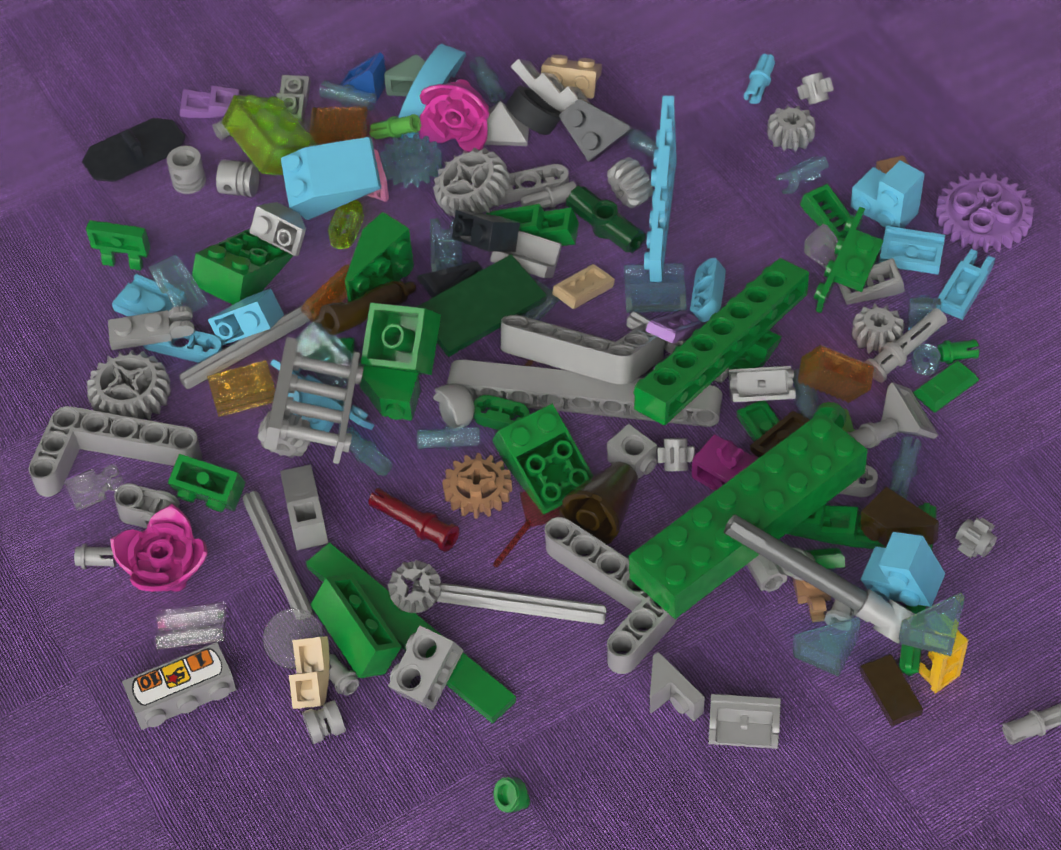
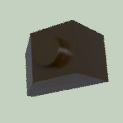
M887 486L861 511V530L869 539L878 541L885 547L893 532L923 536L928 545L934 544L938 540L939 521Z

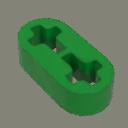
M491 395L479 396L474 400V421L484 427L500 430L529 415L528 408L520 402ZM486 408H490V409H491V410H488L486 413H481V411H482V412L485 411ZM516 415L521 416V417H517V418H516V421L511 420V419H514Z

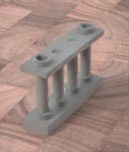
M287 337L263 448L276 451L279 438L285 439L286 436L334 446L333 463L339 464L342 451L349 452L352 434L346 432L355 384L360 385L364 366L358 365L360 353L354 351L350 367L303 357L302 353L297 352L299 339ZM300 368L346 378V389L299 379L298 375L292 374L293 370L299 371ZM299 391L344 401L342 411L293 401L294 398L289 397L288 392L294 393ZM290 413L339 423L338 434L289 424V420L283 419V416H290Z

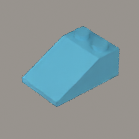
M370 137L304 147L281 158L289 208L300 213L306 220L381 189L373 143Z

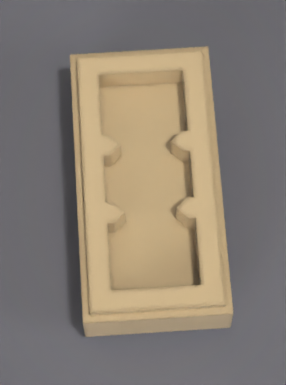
M592 264L554 285L552 294L572 309H576L611 289L615 279Z

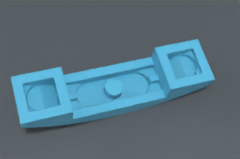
M440 44L431 53L419 71L403 103L398 118L416 114L420 118L426 106L420 101L421 91L429 86L447 84L451 76H456L466 57V52ZM419 131L402 134L400 137L418 145L421 141Z

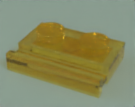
M266 360L207 376L218 417L273 403L275 387Z

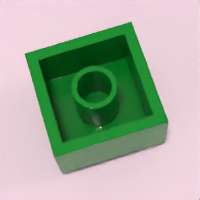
M370 303L361 364L432 375L441 314L426 308Z

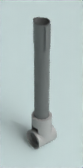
M736 514L725 525L724 534L854 610L853 614L865 622L874 624L873 629L898 644L916 616L915 613L891 599L888 602L885 601L881 595L871 589L862 590Z

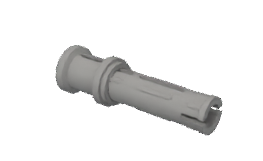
M938 308L932 309L928 315L910 328L896 342L886 343L883 346V351L876 357L867 359L864 362V366L871 377L883 383L887 380V375L897 366H903L906 363L907 356L947 323L944 313Z

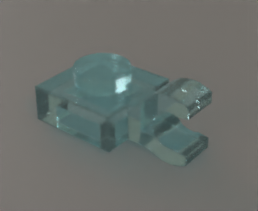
M825 156L811 157L788 169V172L779 173L776 176L777 180L787 178L789 181V186L782 190V194L794 193L802 179L805 182H810L821 176L820 171L828 168L829 165Z

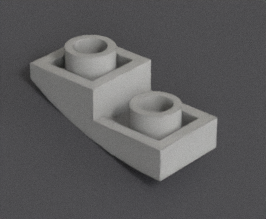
M282 75L280 93H277L274 120H303L311 84L309 76Z

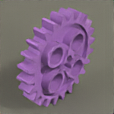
M984 172L981 173L980 178H976L972 173H969L968 180L959 176L957 183L950 181L948 189H942L941 196L938 197L936 217H939L938 226H944L943 234L952 233L950 241L962 240V248L969 243L972 244L973 250H977L978 246H983L984 252L988 253L989 247L993 246L997 252H1000L1002 244L1010 249L1013 241L1020 243L1022 236L1028 235V230L1031 228L1034 208L1030 207L1032 200L1031 198H1025L1026 190L1017 191L1018 183L1008 185L1007 177L999 181L995 173L991 178H986Z

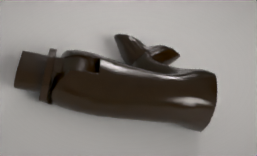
M402 281L387 282L367 291L350 302L323 305L314 323L322 325L329 335H337L368 320L370 303L402 304L408 299L409 295L416 292V285L412 281L407 283Z

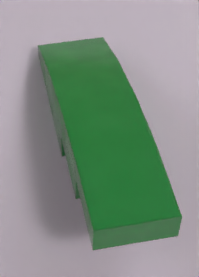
M825 504L787 533L815 541L866 549H874L875 547L886 548L880 542L869 539L863 533L858 507L830 506Z

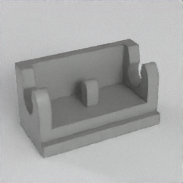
M791 366L728 369L730 401L796 399L795 388L793 387L794 371L791 369Z
M711 694L708 744L778 749L781 698Z

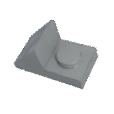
M659 652L655 653L652 662L650 713H653L670 699L673 707L679 713H685L692 721H695L704 714V696Z

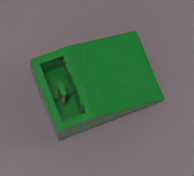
M384 212L362 229L345 277L348 302L357 299L381 284L401 280L403 277L408 276L414 268L409 228Z
M246 229L195 253L191 285L234 305L246 297L262 292L293 255L249 233L250 229Z
M553 403L500 429L492 439L506 467L543 515L560 507L563 502L562 500L569 492L593 477Z

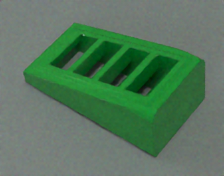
M828 183L804 194L800 206L805 213L835 243L838 242L840 237L846 238L847 232L844 230L838 232L836 228L843 224L846 225L850 213ZM823 202L825 205L820 207L819 203ZM830 210L831 213L827 215L824 213L825 211ZM835 217H837V218L839 219V220H837V221H835V222H833V223L830 221L831 219H833V218H835Z

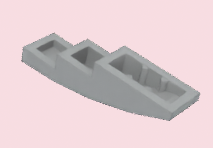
M518 59L511 66L536 94L561 113L579 98L590 102L578 87L567 86L565 88L554 74L544 72L540 74L530 61Z

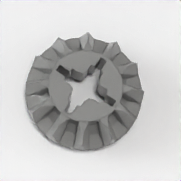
M418 560L408 563L403 562L399 568L392 571V576L388 583L390 598L399 609L405 612L420 613L426 611L436 603L440 596V577L430 564ZM417 578H421L419 584L425 594L415 590L408 594L409 587L404 579L415 581Z

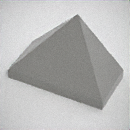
M500 101L489 109V118L487 119L488 136L485 145H528L529 127L516 119L504 103Z
M892 382L887 389L882 420L886 418L895 420L898 426V433L935 439L938 433L911 389Z

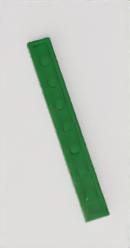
M330 542L306 562L307 569L323 582L326 577L352 574L402 646L401 648L405 651L409 637L416 633L419 625L441 635L416 613H408L399 609L391 600L389 591ZM432 646L427 650L426 658L434 655L437 646ZM462 653L446 685L493 724L516 703V696L466 654Z

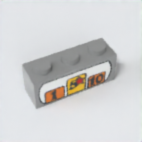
M218 642L122 681L141 730L159 726L169 718L181 713H190L200 705L212 700L223 699L229 693L236 691L232 673Z

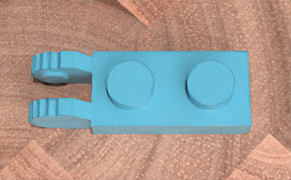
M970 249L965 259L960 261L937 298L935 308L963 320L985 284L993 268L995 258L988 256L981 268L976 267L974 264L978 257V251Z

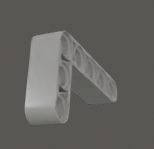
M509 315L501 319V350L503 352L614 384H629L664 358L665 340L646 332L648 323L639 325L615 342L524 316Z
M64 406L52 414L28 470L37 493L44 497H50L59 493L63 488L80 449L171 466L175 465L179 454L201 461L202 452L196 432L189 427Z
M563 517L552 518L547 522L544 530L547 553L553 559L632 611L607 640V663L609 668L618 674L631 672L670 630L678 618L674 619L663 608H659V605L643 590H632L640 587L630 579L628 558L570 520ZM639 628H646V629H649V630L639 631V630H637V629H639ZM618 651H626V652H628V653H626V654H618V653H616V652H618Z

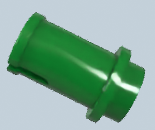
M976 339L959 342L944 340L943 344L938 345V358L940 362H945L948 365L956 360L977 359L979 357V349L969 351L966 349L978 347V342Z

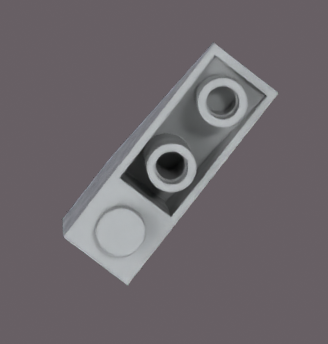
M311 464L280 471L296 549L301 550L328 544Z

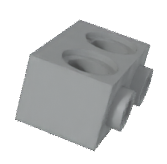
M419 625L416 633H413L407 641L406 652L401 662L393 668L388 687L397 694L433 711L464 650L454 641ZM432 646H437L434 655L426 658L427 650ZM421 675L420 683L416 687L410 688L412 679Z

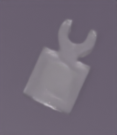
M116 464L105 467L102 473L98 475L92 469L64 481L77 511L107 499L105 491H116L118 487L124 484L122 476L111 479L119 475Z

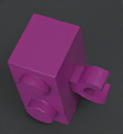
M714 434L692 459V478L716 491L759 459V457L744 452L743 449L738 448L732 441L724 440Z

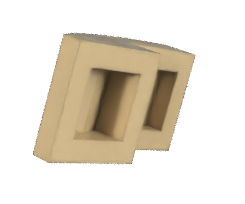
M328 636L292 640L296 674L289 675L293 709L324 706L329 683Z

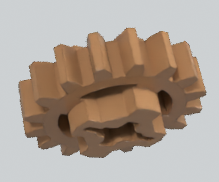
M477 453L476 458L473 460L468 455H464V463L461 464L455 460L453 462L454 470L446 469V479H443L442 482L445 501L451 503L453 511L461 508L462 516L465 517L469 512H473L474 518L478 519L480 512H484L490 517L492 508L501 511L502 502H509V492H512L510 471L504 470L503 461L494 464L492 455L487 457L486 460L482 459L481 453Z

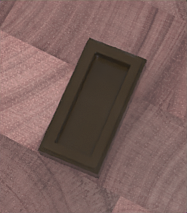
M892 654L860 666L861 675L891 727L922 715L923 708Z

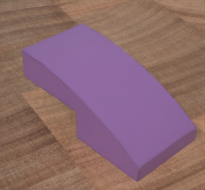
M212 85L211 93L183 89L179 117L214 118L231 115L237 109L239 89Z

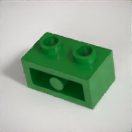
M182 454L178 455L168 480V484L177 492L176 497L194 503L195 499L206 502V507L222 513L225 508L235 511L246 484L238 472Z

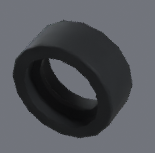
M518 86L506 104L507 109L516 119L543 135H550L560 121L558 116L560 112L550 106L532 89L524 86Z

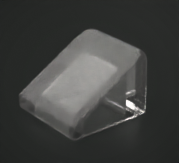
M822 224L805 239L804 253L826 268L829 260L835 261L838 256L834 254L838 238L827 225Z

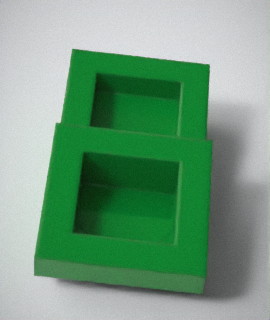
M768 330L730 365L729 369L763 367L777 348L782 336Z

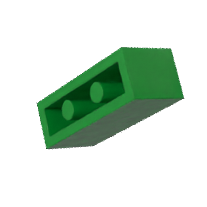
M352 574L326 577L310 604L359 678L386 674L402 646Z

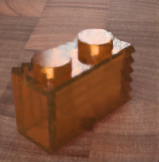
M325 106L324 108H312L309 132L312 146L369 137L370 120L368 107L358 106L356 108L353 106L350 108L347 106L345 108L342 106L339 108L336 106L335 108H327Z
M820 344L819 347L816 346L815 349L802 356L798 382L799 384L803 383L805 386L809 385L810 389L813 387L815 390L819 389L821 393L825 392L826 395L830 393L831 397L835 396L837 399L841 398L842 401L846 400L849 403L871 390L874 367Z

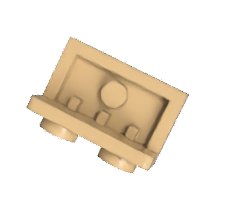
M552 55L551 58L548 57L542 64L541 74L543 72L554 74L565 88L567 86L578 87L586 98L592 99L595 96L596 81L601 76L602 64H596L595 60L589 58H580L578 61L568 60V57L564 55Z

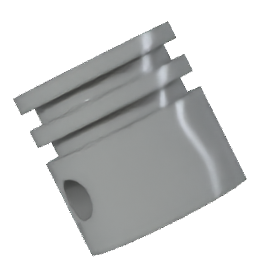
M180 146L173 149L167 156V165L174 189L183 194H192L200 191L206 183L200 152L192 146Z
M226 159L221 160L216 175L217 191L221 194L254 197L259 185L260 174L258 164Z

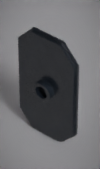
M151 118L90 146L82 163L94 180L116 182L166 159L173 149L182 146L186 137L173 120Z

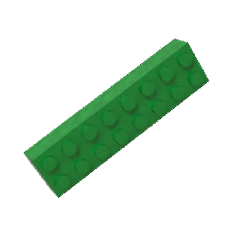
M820 412L629 555L630 579L674 619L678 618L760 555L724 534L725 525L734 514L779 540L865 474L868 449Z

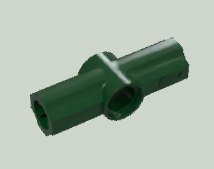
M579 185L571 190L569 197L566 199V206L568 208L571 207L573 212L592 226L595 236L611 240L626 253L630 252L633 254L640 248V245L645 240V233L619 214L618 206L614 202L601 200L586 187H580Z

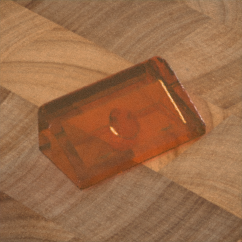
M345 264L302 305L301 311L313 324L316 325L314 320L319 315L323 305L342 302L347 297L345 277L349 269L348 264Z

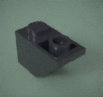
M456 210L452 239L486 251L516 252L520 222L501 216Z

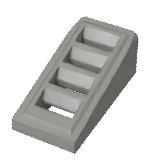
M893 258L873 266L866 282L868 288L863 289L862 292L851 293L849 287L838 284L846 305L894 296L905 292L903 280ZM878 279L879 284L874 285L872 280Z

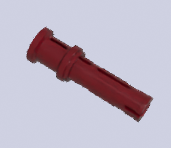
M376 488L375 493H371L368 501L369 506L412 528L421 540L428 539L432 541L443 552L449 551L456 543L459 536L458 526L454 524L448 525L440 521L433 512L423 513L388 494L381 488Z

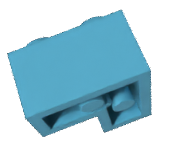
M901 160L886 174L872 167L853 186L850 207L858 211L859 207L865 208L864 215L880 223L885 228L886 226L905 228L919 213L925 173Z
M893 532L886 548H874L861 581L866 589H871L881 595L885 601L891 599L912 607L918 605L932 607L946 573L923 536Z

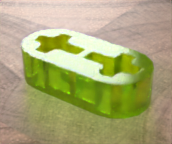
M353 200L336 208L328 227L329 242L334 248L346 249L355 242L364 221L363 207L359 201Z

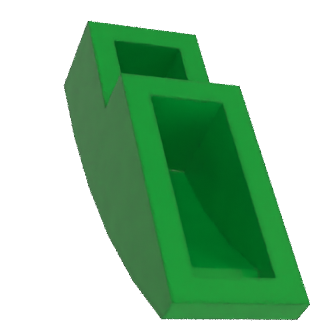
M540 204L490 211L489 215L501 216L520 222L519 231L561 243L562 246L576 245L579 221L571 207L544 211Z

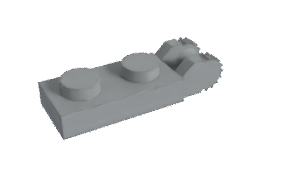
M177 306L169 311L109 319L108 329L111 349L118 350L162 343L190 336L194 332V324L189 321L193 318V311L189 306Z

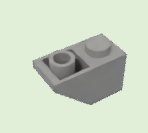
M278 202L256 206L249 233L293 256H299L306 227L300 213Z

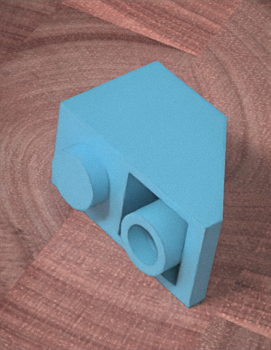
M268 289L244 298L210 317L208 321L223 346L272 328L284 316V313L272 289Z

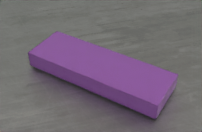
M682 311L649 321L646 332L673 344L690 338L696 329H700L708 321L700 322L694 314Z

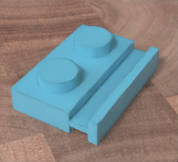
M886 226L879 263L893 258L899 269L939 274L945 235Z
M135 274L134 281L126 285L112 302L114 311L125 316H135L169 311L173 307H180L181 304H185L187 300L184 293Z

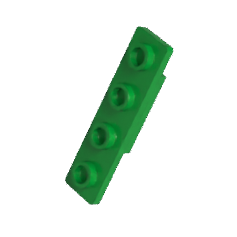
M859 207L856 215H850L844 228L847 236L846 238H839L834 254L838 256L835 261L829 260L824 273L827 280L825 284L820 282L813 298L818 301L816 312L822 313L835 282L860 292L865 287L884 241L858 231L865 208Z

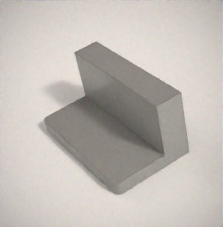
M519 231L516 252H492L490 261L496 263L512 254L527 273L542 278H553L562 244Z

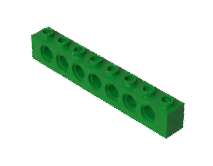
M778 258L772 265L765 267L753 282L750 281L744 290L736 297H732L725 307L718 313H714L706 324L700 329H696L688 340L682 345H678L669 357L663 362H659L650 374L636 383L633 391L635 395L634 410L664 426L669 423L807 295L809 271L781 258Z

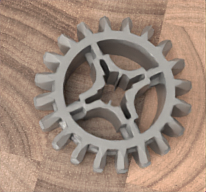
M475 147L470 153L464 150L462 155H454V159L451 162L445 161V168L439 169V176L433 179L435 182L433 190L440 208H443L446 214L455 217L456 210L476 213L486 211L490 214V208L492 206H499L498 200L506 198L505 191L510 189L508 182L510 177L506 164L494 151L490 152L486 148L478 150Z
M133 350L128 355H123L119 351L116 358L108 356L107 363H98L97 370L91 371V379L87 381V397L94 411L151 420L152 413L160 414V406L167 405V397L170 396L171 392L169 374L166 373L165 366L162 362H158L154 355L148 357L144 351L139 355H136Z

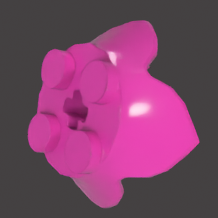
M459 79L456 82L429 86L421 91L420 101L426 106L420 115V140L438 144L455 139L459 147L467 152H471L475 147L478 150L483 149L488 136L487 119L489 118V106L481 94L471 87L468 81Z
M173 504L156 512L150 518L148 526L144 531L130 529L110 539L111 549L116 562L130 575L132 585L143 591L159 592L171 590L177 592L183 590L187 581L200 568L208 555L206 543L200 538L195 539L193 537L192 527L187 516Z

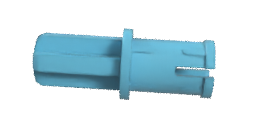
M762 54L755 70L749 75L750 82L744 93L745 100H748L750 94H752L749 103H760L765 87L771 82L770 75L775 65L774 56L771 54Z

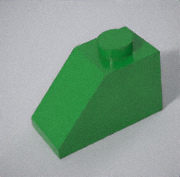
M358 364L359 366H364L360 388L382 416L394 420L404 419L412 421L421 392L419 374Z

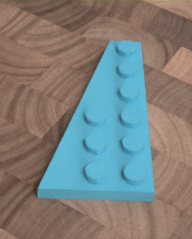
M674 96L662 97L660 130H657L656 146L658 149L654 150V167H657V169H652L651 186L655 187V191L652 194L653 211H650L649 220L652 230L647 232V249H650V252H645L644 269L650 271V282H662L677 165Z

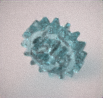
M416 133L413 138L403 134V140L393 138V145L385 144V151L380 153L386 179L393 178L394 185L403 182L404 188H407L410 183H414L416 187H419L420 181L428 184L430 183L429 176L437 177L438 170L442 169L441 149L437 148L436 141L430 143L428 136L419 139Z

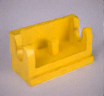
M943 615L935 619L936 630L934 637L929 631H925L924 634L926 643L931 647V650L928 651V657L933 663L932 668L928 670L920 662L919 669L920 675L931 685V690L935 694L960 676L969 641Z

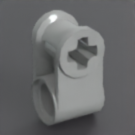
M132 483L121 485L114 494L121 521L147 528L150 518L159 510L171 504L178 508L180 504L179 500L171 493L141 487Z

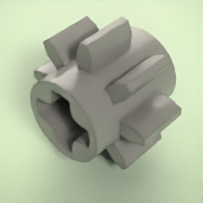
M822 72L803 77V85L797 87L800 100L807 99L809 105L829 100L828 92L834 90L831 77L823 78Z
M665 438L664 447H657V462L664 463V471H687L688 462H692L695 456V447L688 446L687 438Z
M976 518L975 521L967 519L955 536V539L961 543L957 550L970 559L972 556L975 558L978 554L985 557L997 541V537L991 533L995 526L984 518Z

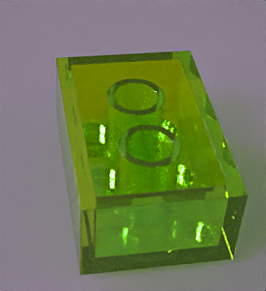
M234 95L221 122L262 174L283 175L282 157L304 147L317 145L312 135L305 131L300 125L299 120L285 107V103L273 96L264 98L254 95Z

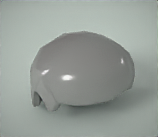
M446 384L435 388L437 393L433 396V399L439 402V410L443 421L454 431L467 427L471 423L475 411L473 398L468 390L459 384Z

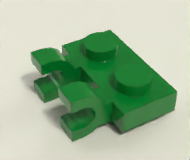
M89 220L86 227L91 248L100 249L103 265L114 267L116 263L114 254L127 253L130 269L142 270V257L147 258L151 248L145 228Z

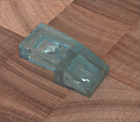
M176 254L149 267L162 294L167 293L174 307L189 306L194 312L208 305L198 284Z

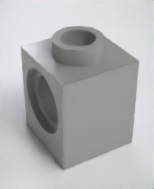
M628 424L607 442V461L611 464L623 462L630 465L639 479L644 474L647 475L655 468L657 464V444Z

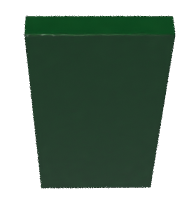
M510 254L417 306V308H426L441 314L437 344L450 357L501 328V319L509 315L521 316L546 302L547 295L514 256Z

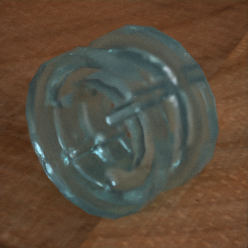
M929 344L918 346L913 352L911 362L914 371L921 375L934 374L939 368L940 351ZM923 357L930 358L929 362L922 361Z

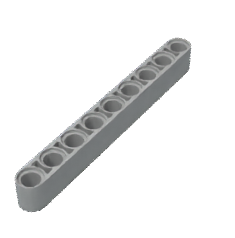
M456 360L451 363L447 384H459L465 387L471 394L473 402L479 396L491 395L520 402L527 408L542 409L553 403L556 410L562 412L655 421L634 410L635 395L633 391L636 383L642 378H637L629 384H614L568 370L473 360ZM709 385L669 423L703 427L716 425L720 418L722 391L715 386Z

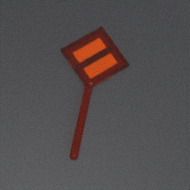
M520 492L526 522L493 562V566L498 567L530 527L547 524L552 518L560 517V507L543 515L527 492Z

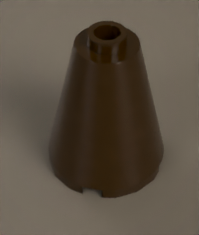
M623 462L611 464L564 497L559 509L560 517L570 520L606 545L610 544L619 533L638 483L636 472L630 465Z

